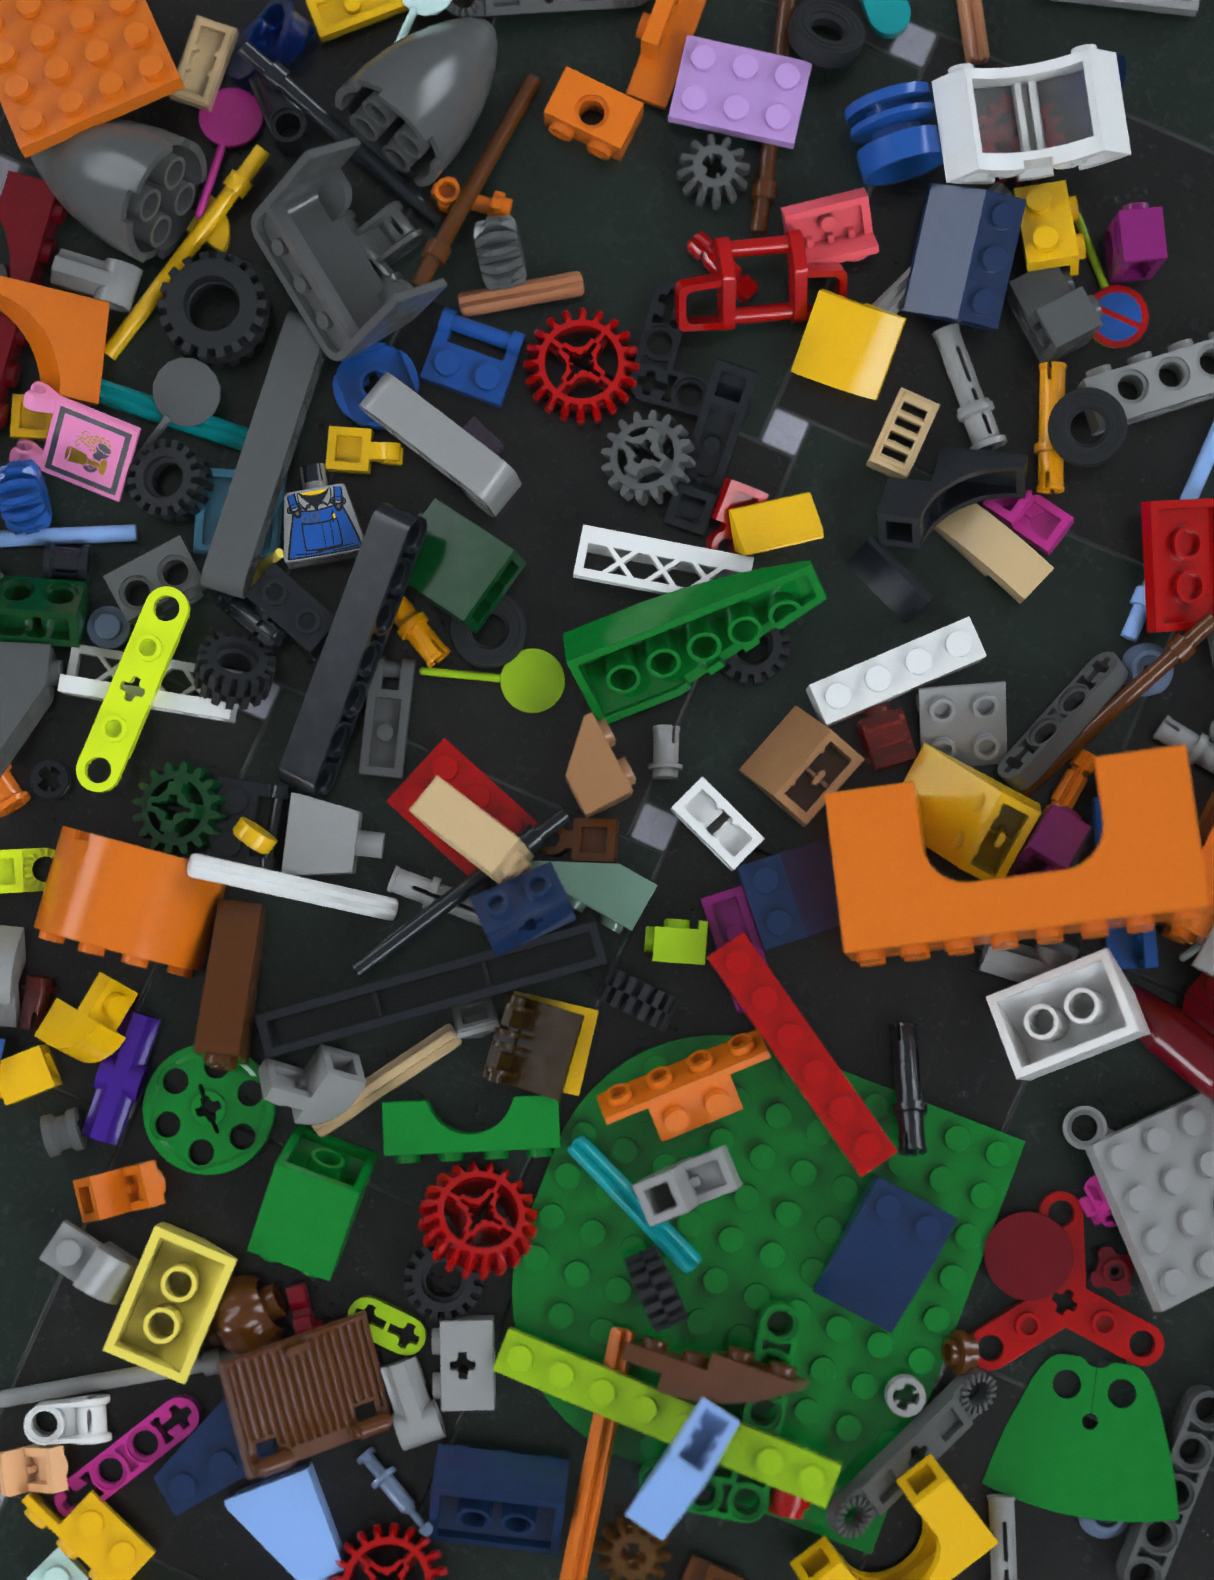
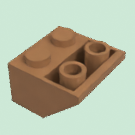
M795 706L738 771L798 824L805 827L826 804L825 793L836 792L865 759L830 728L798 706Z
M592 712L583 718L565 775L566 782L585 818H591L631 797L633 794L631 785L636 783V777L626 758L623 757L617 760L611 747L616 745V739L605 718L597 721Z

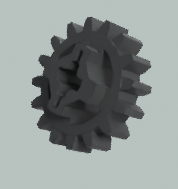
M651 410L648 419L644 420L637 411L633 414L634 423L628 425L621 419L618 423L622 431L618 435L610 432L607 434L613 445L612 448H603L601 450V454L610 460L601 468L607 476H612L608 484L615 491L620 490V495L625 500L630 501L635 496L640 505L646 506L649 496H652L658 504H662L664 492L669 491L675 497L679 494L675 486L678 481L689 483L690 479L684 473L685 468L695 467L696 462L691 456L686 454L694 451L695 445L690 439H685L689 433L682 424L676 426L677 422L671 415L667 414L661 421V416L657 411ZM671 441L674 447L673 461L670 460L669 452L672 449ZM637 454H641L644 457L646 455L649 457L655 456L660 462H657L653 459L648 460L645 458L642 460ZM625 455L628 463L623 469V457Z

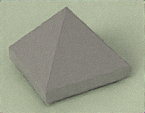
M493 996L451 1007L458 1039L483 1038L492 1033L495 1027H500Z

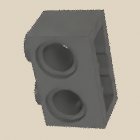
M180 535L103 576L126 621L134 627L144 604L133 606L130 602V594L135 587L147 585L150 593L160 587H173L186 596L189 605L200 600L204 596L202 591L207 589L201 587L202 570L187 542ZM176 565H186L188 577L185 582L180 585L169 584L168 573L171 568ZM171 597L159 600L160 602L156 604L157 607L155 608L156 615L160 620L164 619V611L179 604L178 601Z

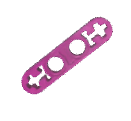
M178 1394L170 1398L67 1479L68 1488L71 1487L74 1491L80 1490L90 1481L89 1478L84 1476V1473L89 1472L90 1478L96 1486L93 1490L97 1494V1488L104 1493L99 1496L105 1501L195 1430L202 1418V1408L199 1402L193 1396L187 1394ZM176 1405L179 1409L187 1406L192 1412L187 1418L190 1425L186 1426L181 1421L173 1426L167 1433L173 1436L174 1439L169 1441L164 1428L154 1422V1419L159 1417L160 1423L163 1425L175 1414L172 1406ZM141 1431H150L156 1435L158 1439L156 1452L149 1455L140 1453L134 1444L136 1434ZM114 1458L121 1463L123 1475L120 1480L109 1482L102 1478L99 1467L104 1459ZM69 1490L55 1494V1506L64 1517H67L79 1505L76 1503L70 1506L67 1503L66 1499L71 1495Z

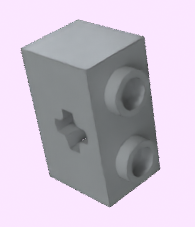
M494 1315L456 1316L452 1320L441 1318L439 1322L440 1328H432V1355H440V1372H433V1399H441V1411L495 1410L496 1372L493 1371L495 1365ZM460 1352H467V1359L475 1361V1364L470 1365L468 1373H461L460 1366L452 1364V1362L457 1361Z

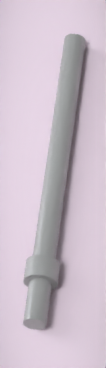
M221 1347L202 1350L201 1355H198L190 1375L203 1372L205 1376L217 1375L219 1371L216 1363L237 1355L229 1350L222 1351ZM141 1366L50 1381L0 1390V1408L169 1378Z

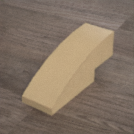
M977 503L950 514L934 528L985 577L989 575L1019 604L1054 569L1032 547Z

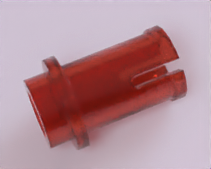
M26 975L25 983L20 984V988L24 989L20 1022L18 1024L19 1028L30 1030L32 1013L36 1012L34 1031L38 1030L48 1013L50 994L56 990V987L52 986L53 978L40 975Z

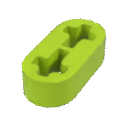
M373 1295L361 1296L350 1306L347 1316L355 1314L357 1308L364 1310L368 1304L376 1307L374 1315L386 1321V1324L382 1326L378 1323L370 1322L369 1326L373 1342L404 1356L413 1355L420 1351L426 1342L428 1333L424 1321L403 1308ZM408 1323L416 1326L414 1334L419 1337L418 1342L410 1340L407 1346L400 1344L401 1335L388 1329L390 1324L399 1328H405Z

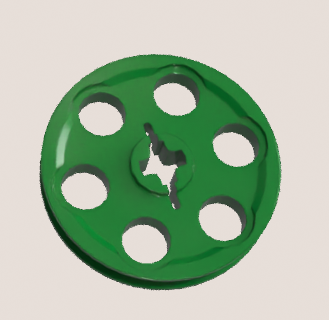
M194 1045L172 1054L152 1075L143 1100L144 1126L154 1148L173 1166L186 1172L200 1175L227 1173L242 1167L262 1150L274 1126L276 1104L264 1100L263 1096L255 1106H246L239 1099L238 1092L243 1083L252 1080L260 1084L258 1075L260 1065L252 1057L249 1056L248 1065L237 1064L236 1071H228L221 1078H212L206 1072L205 1060L194 1052ZM178 1068L187 1074L188 1086L182 1093L172 1094L165 1088L164 1079L170 1070ZM200 1085H203L205 1095L209 1097L211 1102H220L221 1109L215 1112V1122L219 1133L216 1132L215 1125L208 1116H200L198 1113V1109L204 1106V1095ZM165 1112H173L180 1119V1129L172 1137H164L157 1130V1119ZM240 1124L251 1126L255 1132L253 1145L244 1150L236 1148L231 1141V1132ZM200 1139L209 1141L214 1148L212 1160L205 1165L194 1163L190 1157L192 1144Z

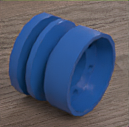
M913 81L884 87L862 96L845 108L844 116L846 123L853 127L850 131L851 140L855 143L866 144L856 155L863 183L866 185L882 186L899 183L926 174L944 164L938 125H927L937 117L935 104L931 102L934 96L929 83Z

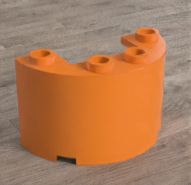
M62 826L33 927L40 929L38 938L64 944L65 938L79 941L78 950L104 957L105 950L108 949L123 953L121 962L147 968L150 960L167 964L166 972L192 978L194 971L203 972L212 942L219 899H224L227 885L189 877L187 875L189 860Z

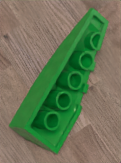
M811 560L724 576L640 602L563 633L566 663L596 720L599 721L605 718L607 723L610 724L681 696L692 688V682L707 672L713 675L725 667L724 661L742 649L745 652L749 651L761 643L760 637L775 627L777 629L784 628L827 599L826 593Z

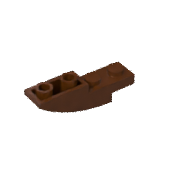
M644 1335L643 1340L626 1342L622 1356L623 1360L662 1373L657 1391L695 1401H700L703 1396L712 1403L753 1402L806 1389L808 1379L795 1375L797 1368L779 1361H771L770 1365L754 1360L755 1353L735 1346H730L728 1351L712 1353L710 1363H708L710 1357L704 1353L684 1349L683 1354L668 1349V1341L655 1336Z

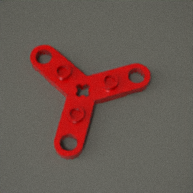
M1058 1190L1049 1192L1042 1197L1038 1204V1213L1049 1216L1050 1206L1060 1200L1066 1201L1072 1208L1071 1219H1069L1068 1223L1061 1225V1227L1067 1233L1072 1245L1073 1265L1068 1279L1056 1292L1063 1294L1066 1289L1071 1290L1069 1298L1075 1302L1071 1310L1064 1307L1060 1313L1056 1312L1057 1303L1052 1300L1054 1294L1039 1300H1019L995 1315L994 1318L978 1328L976 1327L971 1333L976 1337L978 1343L984 1336L994 1335L1000 1339L1002 1344L1001 1352H999L998 1356L990 1360L979 1356L977 1366L990 1371L1000 1369L1064 1328H1068L1134 1365L1149 1366L1155 1363L1161 1357L1164 1350V1338L1160 1330L1144 1319L1086 1288L1083 1209L1074 1195ZM1146 1331L1151 1335L1153 1345L1147 1354L1136 1355L1130 1350L1129 1341L1134 1333Z

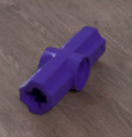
M128 1010L116 1031L126 1037V1039L111 1056L100 1063L94 1082L96 1092L83 1126L82 1134L101 1142L119 1145L133 1103L138 1101L144 1089L150 1068L147 1063L162 1020L142 1012Z

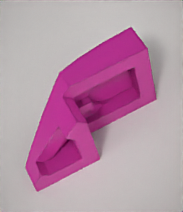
M1032 490L1027 491L1025 499L1000 498L986 500L982 503L983 508L1047 556H1050L1074 524V517L1039 494L1032 495Z

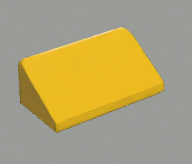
M810 492L728 510L734 551L742 555H752L824 538L823 527Z

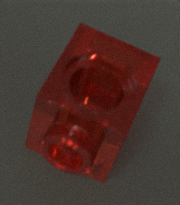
M889 703L864 710L866 718L859 720L856 724L871 773L917 758L902 707L891 710Z

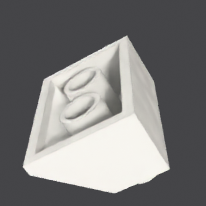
M1109 948L1102 949L986 996L1016 1079L1031 1081L1151 1034L1136 994Z

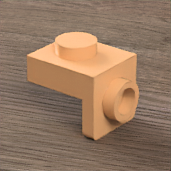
M30 1444L0 1452V1493L2 1496L11 1497L26 1492L54 1494L68 1490V1462L64 1455L63 1445Z

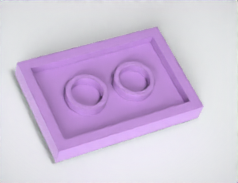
M687 35L668 122L793 149L812 63Z

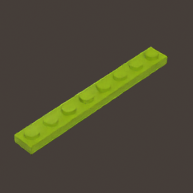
M513 1327L508 1328L493 1367V1371L669 1444L697 1405V1403L688 1399L657 1391L658 1387ZM740 1421L738 1428L717 1464L826 1509L843 1463Z

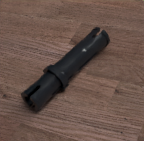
M900 1022L901 1029H899L896 1023L890 1026L896 1103L892 1105V1114L894 1117L896 1116L898 1124V1153L902 1156H917V1150H919L920 1155L927 1153L924 1116L928 1114L927 1103L923 1102L918 1043L919 1027L914 1022Z

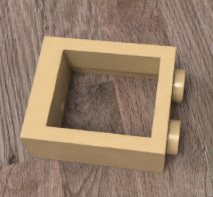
M439 776L435 777L409 810L427 829L498 884L526 873L532 868L530 861L534 855L517 836Z

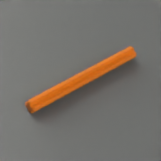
M612 1327L603 1365L628 1375L630 1362L623 1360L622 1356L626 1342L635 1341V1332L627 1328ZM594 1412L560 1580L587 1579L618 1422Z

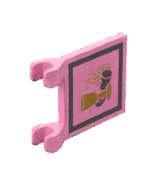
M34 382L31 385V389L25 393L23 405L32 411L53 413L45 447L43 450L32 440L21 438L17 442L16 447L12 448L9 461L21 460L22 462L32 460L43 472L119 502L123 495L141 428L63 397L43 382Z

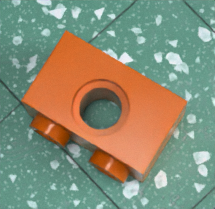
M566 66L544 110V124L549 126L548 131L561 140L570 142L573 138L586 144V149L601 159L609 160L610 157L621 161L643 118L644 103ZM593 110L599 112L603 116V120L596 125H587L580 117L585 112Z

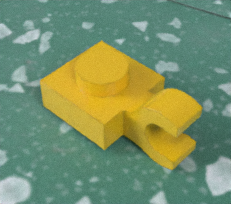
M329 426L325 469L328 472L370 474L371 462L386 465H403L404 448L401 447L400 443L373 442L374 431L369 428Z

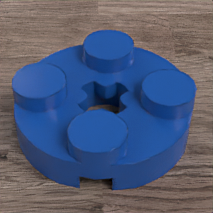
M376 342L358 354L341 360L336 375L334 374L333 393L342 413L360 428L384 429L359 407V404L367 395L364 388L370 385L369 377L377 375L378 379H380L385 372H388L419 394V377L412 360L400 349L387 346L386 343Z

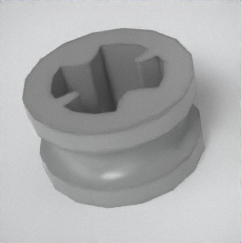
M909 1374L896 1375L885 1386L884 1397L886 1403L893 1413L899 1416H914L925 1405L926 1393L924 1387L917 1378ZM905 1384H911L914 1386L911 1388L913 1394L917 1393L915 1401H907L905 1407L896 1405L899 1400L897 1397H893L895 1389L903 1390Z

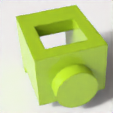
M664 918L663 927L646 926L644 952L652 953L653 962L705 965L708 921L699 920L697 929H689L690 920Z

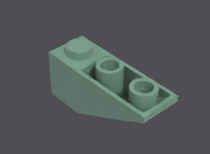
M530 861L532 864L531 870L550 861ZM551 861L572 908L582 913L587 906L600 913L601 915L597 922L619 935L623 928L629 931L633 930L658 886L618 863Z

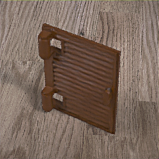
M365 1310L216 1363L246 1479L259 1476L262 1478L292 1467V1464L352 1440L369 1438L387 1431L393 1426L392 1412ZM371 1401L375 1416L360 1422L357 1421L354 1407ZM274 1438L278 1453L262 1459L259 1458L255 1444Z

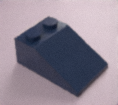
M830 837L735 868L763 951L841 926Z
M873 1173L813 1292L892 1333L937 1260L958 1218Z

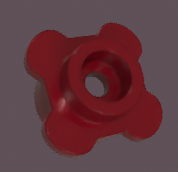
M1110 1246L1101 1247L1097 1252L1098 1259L1095 1263L1094 1271L1089 1275L1091 1284L1096 1288L1103 1286L1110 1288L1118 1296L1128 1295L1132 1289L1130 1281L1133 1272L1136 1271L1130 1255L1124 1256L1116 1253ZM1112 1267L1118 1268L1116 1275L1111 1274L1110 1270Z

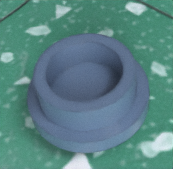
M103 606L95 610L89 617L87 632L92 642L104 649H116L128 640L131 633V624L126 621L121 609L114 606Z

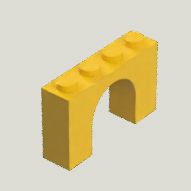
M930 1453L895 1480L922 1518L920 1539L907 1558L898 1565L884 1571L862 1572L851 1567L824 1535L792 1560L790 1565L800 1580H952L999 1542Z

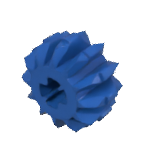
M17 460L0 466L2 519L5 520L6 527L15 535L39 532L40 529L48 528L52 520L51 501L45 484V478L41 473L40 467L32 460L22 462Z

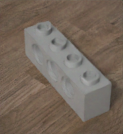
M1214 331L1208 334L1209 340L1193 344L1192 338L1181 340L1169 345L1167 353L1155 357L1152 356L1151 351L1134 355L1126 360V366L1112 370L1110 364L1093 368L1085 373L1087 378L1081 381L1077 389L1086 387L1098 388L1113 395L1125 411L1127 425L1214 398V374H1209L1202 369L1200 357L1208 356L1214 359ZM1169 369L1173 371L1178 379L1177 386L1168 387L1164 385L1159 378V370ZM1118 383H1131L1137 390V399L1127 400L1123 398L1118 391ZM1084 411L1092 436L1104 433L1105 422L1101 415L1094 411Z

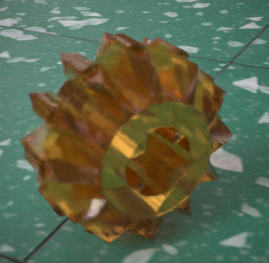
M623 1515L616 1516L618 1532L610 1526L605 1525L603 1527L602 1534L608 1541L597 1542L596 1552L606 1555L598 1561L600 1571L614 1568L608 1580H620L622 1576L625 1577V1580L638 1578L640 1580H650L648 1573L657 1578L664 1576V1569L657 1562H668L671 1559L670 1552L661 1549V1547L669 1542L668 1535L662 1541L634 1521L633 1525L627 1526ZM630 1543L639 1544V1551L645 1554L641 1556L638 1553L637 1560L631 1561L628 1560L627 1552L622 1549L629 1550Z

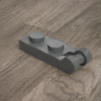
M381 655L367 693L359 765L360 775L403 779L416 659L402 658V662L386 660V656ZM384 677L399 679L398 690L383 689Z

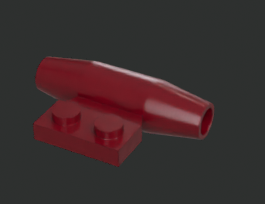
M1203 972L1186 991L1182 1009L1134 983L1131 987L1136 994L1151 1034L1138 1039L1152 1054L1204 1096L1214 1101V977Z

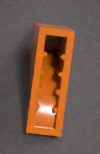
M0 275V311L17 325L28 341L37 362L40 382L49 385L59 395L85 406L99 404L110 302Z

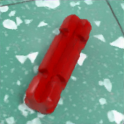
M700 231L688 242L687 251L696 260L702 259V265L711 274L717 273L714 258V241L706 233ZM734 261L736 298L740 302L746 303L756 294L759 286L748 274L744 276L742 274L743 269Z

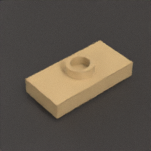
M198 15L196 16L177 69L185 88L170 94V99L211 112L239 35L237 28Z

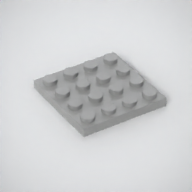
M1199 1092L1084 1146L1154 1312H1163L1214 1286V1101Z

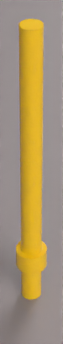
M257 144L238 170H231L222 182L225 187L105 344L104 353L112 359L116 360L158 305V299L163 298L160 288L163 282L170 283L172 280L168 274L174 266L179 271L184 268L185 265L182 260L188 256L191 259L195 256L239 197L243 199L252 188L251 180L270 157V154Z

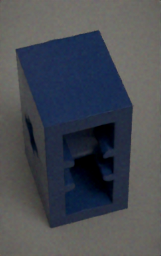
M551 861L470 898L496 956L577 920Z

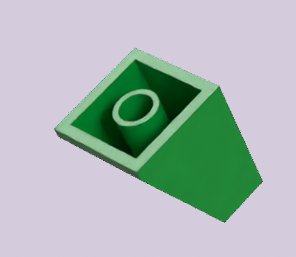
M297 1124L275 1163L247 1251L259 1255L265 1261L279 1262L300 1270L308 1277L322 1278L330 1281L340 1261L379 1153L331 1135L320 1137L312 1128Z

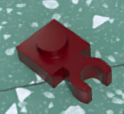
M302 1282L288 1286L289 1288H286V1293L293 1314L292 1322L295 1335L324 1325L323 1320L316 1321L315 1313L311 1308L307 1283Z

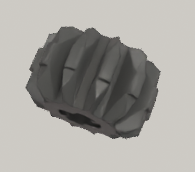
M713 134L707 135L706 147L699 141L693 140L690 144L692 153H682L680 156V163L684 168L677 171V179L687 182L683 187V194L685 196L698 193L696 198V205L698 207L704 205L706 198L712 199V207L715 210L720 209L721 197H724L730 204H734L737 200L735 190L745 191L748 182L743 176L750 173V164L740 162L745 154L743 148L740 147L729 151L732 141L729 136L723 139L721 146L715 145ZM711 166L721 168L720 175L716 173V178L706 176L707 169L711 171Z
M495 215L486 217V220L477 221L473 228V235L480 271L485 285L490 290L500 288L501 290L514 288V285L523 284L527 277V270L515 219L511 215L500 217Z

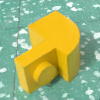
M99 972L78 1009L56 998L34 1036L81 1062L96 1063L111 1056L125 1041L126 1037L116 1031L139 993Z

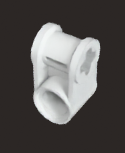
M84 1394L40 1401L28 1412L24 1419L23 1427L25 1434L30 1441L38 1445L68 1443L85 1445L111 1441L112 1433L107 1431L106 1404L110 1403V1394ZM48 1411L52 1413L57 1419V1429L52 1432H45L40 1429L36 1421L38 1412Z

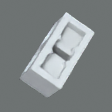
M703 776L670 810L731 872L765 839Z

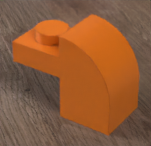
M155 1160L144 1161L73 1180L83 1223L99 1221L127 1212L166 1204L164 1198L166 1189L165 1179L162 1172L157 1169Z

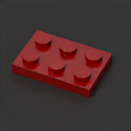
M1214 498L1141 502L1147 633L1189 630L1208 612L1214 617Z
M445 738L442 739L386 801L467 876L477 870L478 867L427 829L409 811L436 776L447 782L515 836L529 824L533 827L538 824L535 819Z

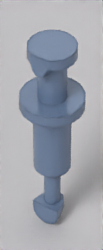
M372 1446L357 1458L356 1462L359 1465L364 1463L376 1478L372 1482L371 1487L374 1490L380 1487L401 1514H409L420 1528L418 1531L422 1536L431 1535L433 1532L432 1524L429 1521L426 1523L414 1509L415 1501L394 1477L397 1469L391 1466L386 1470L374 1456L376 1452L374 1447Z

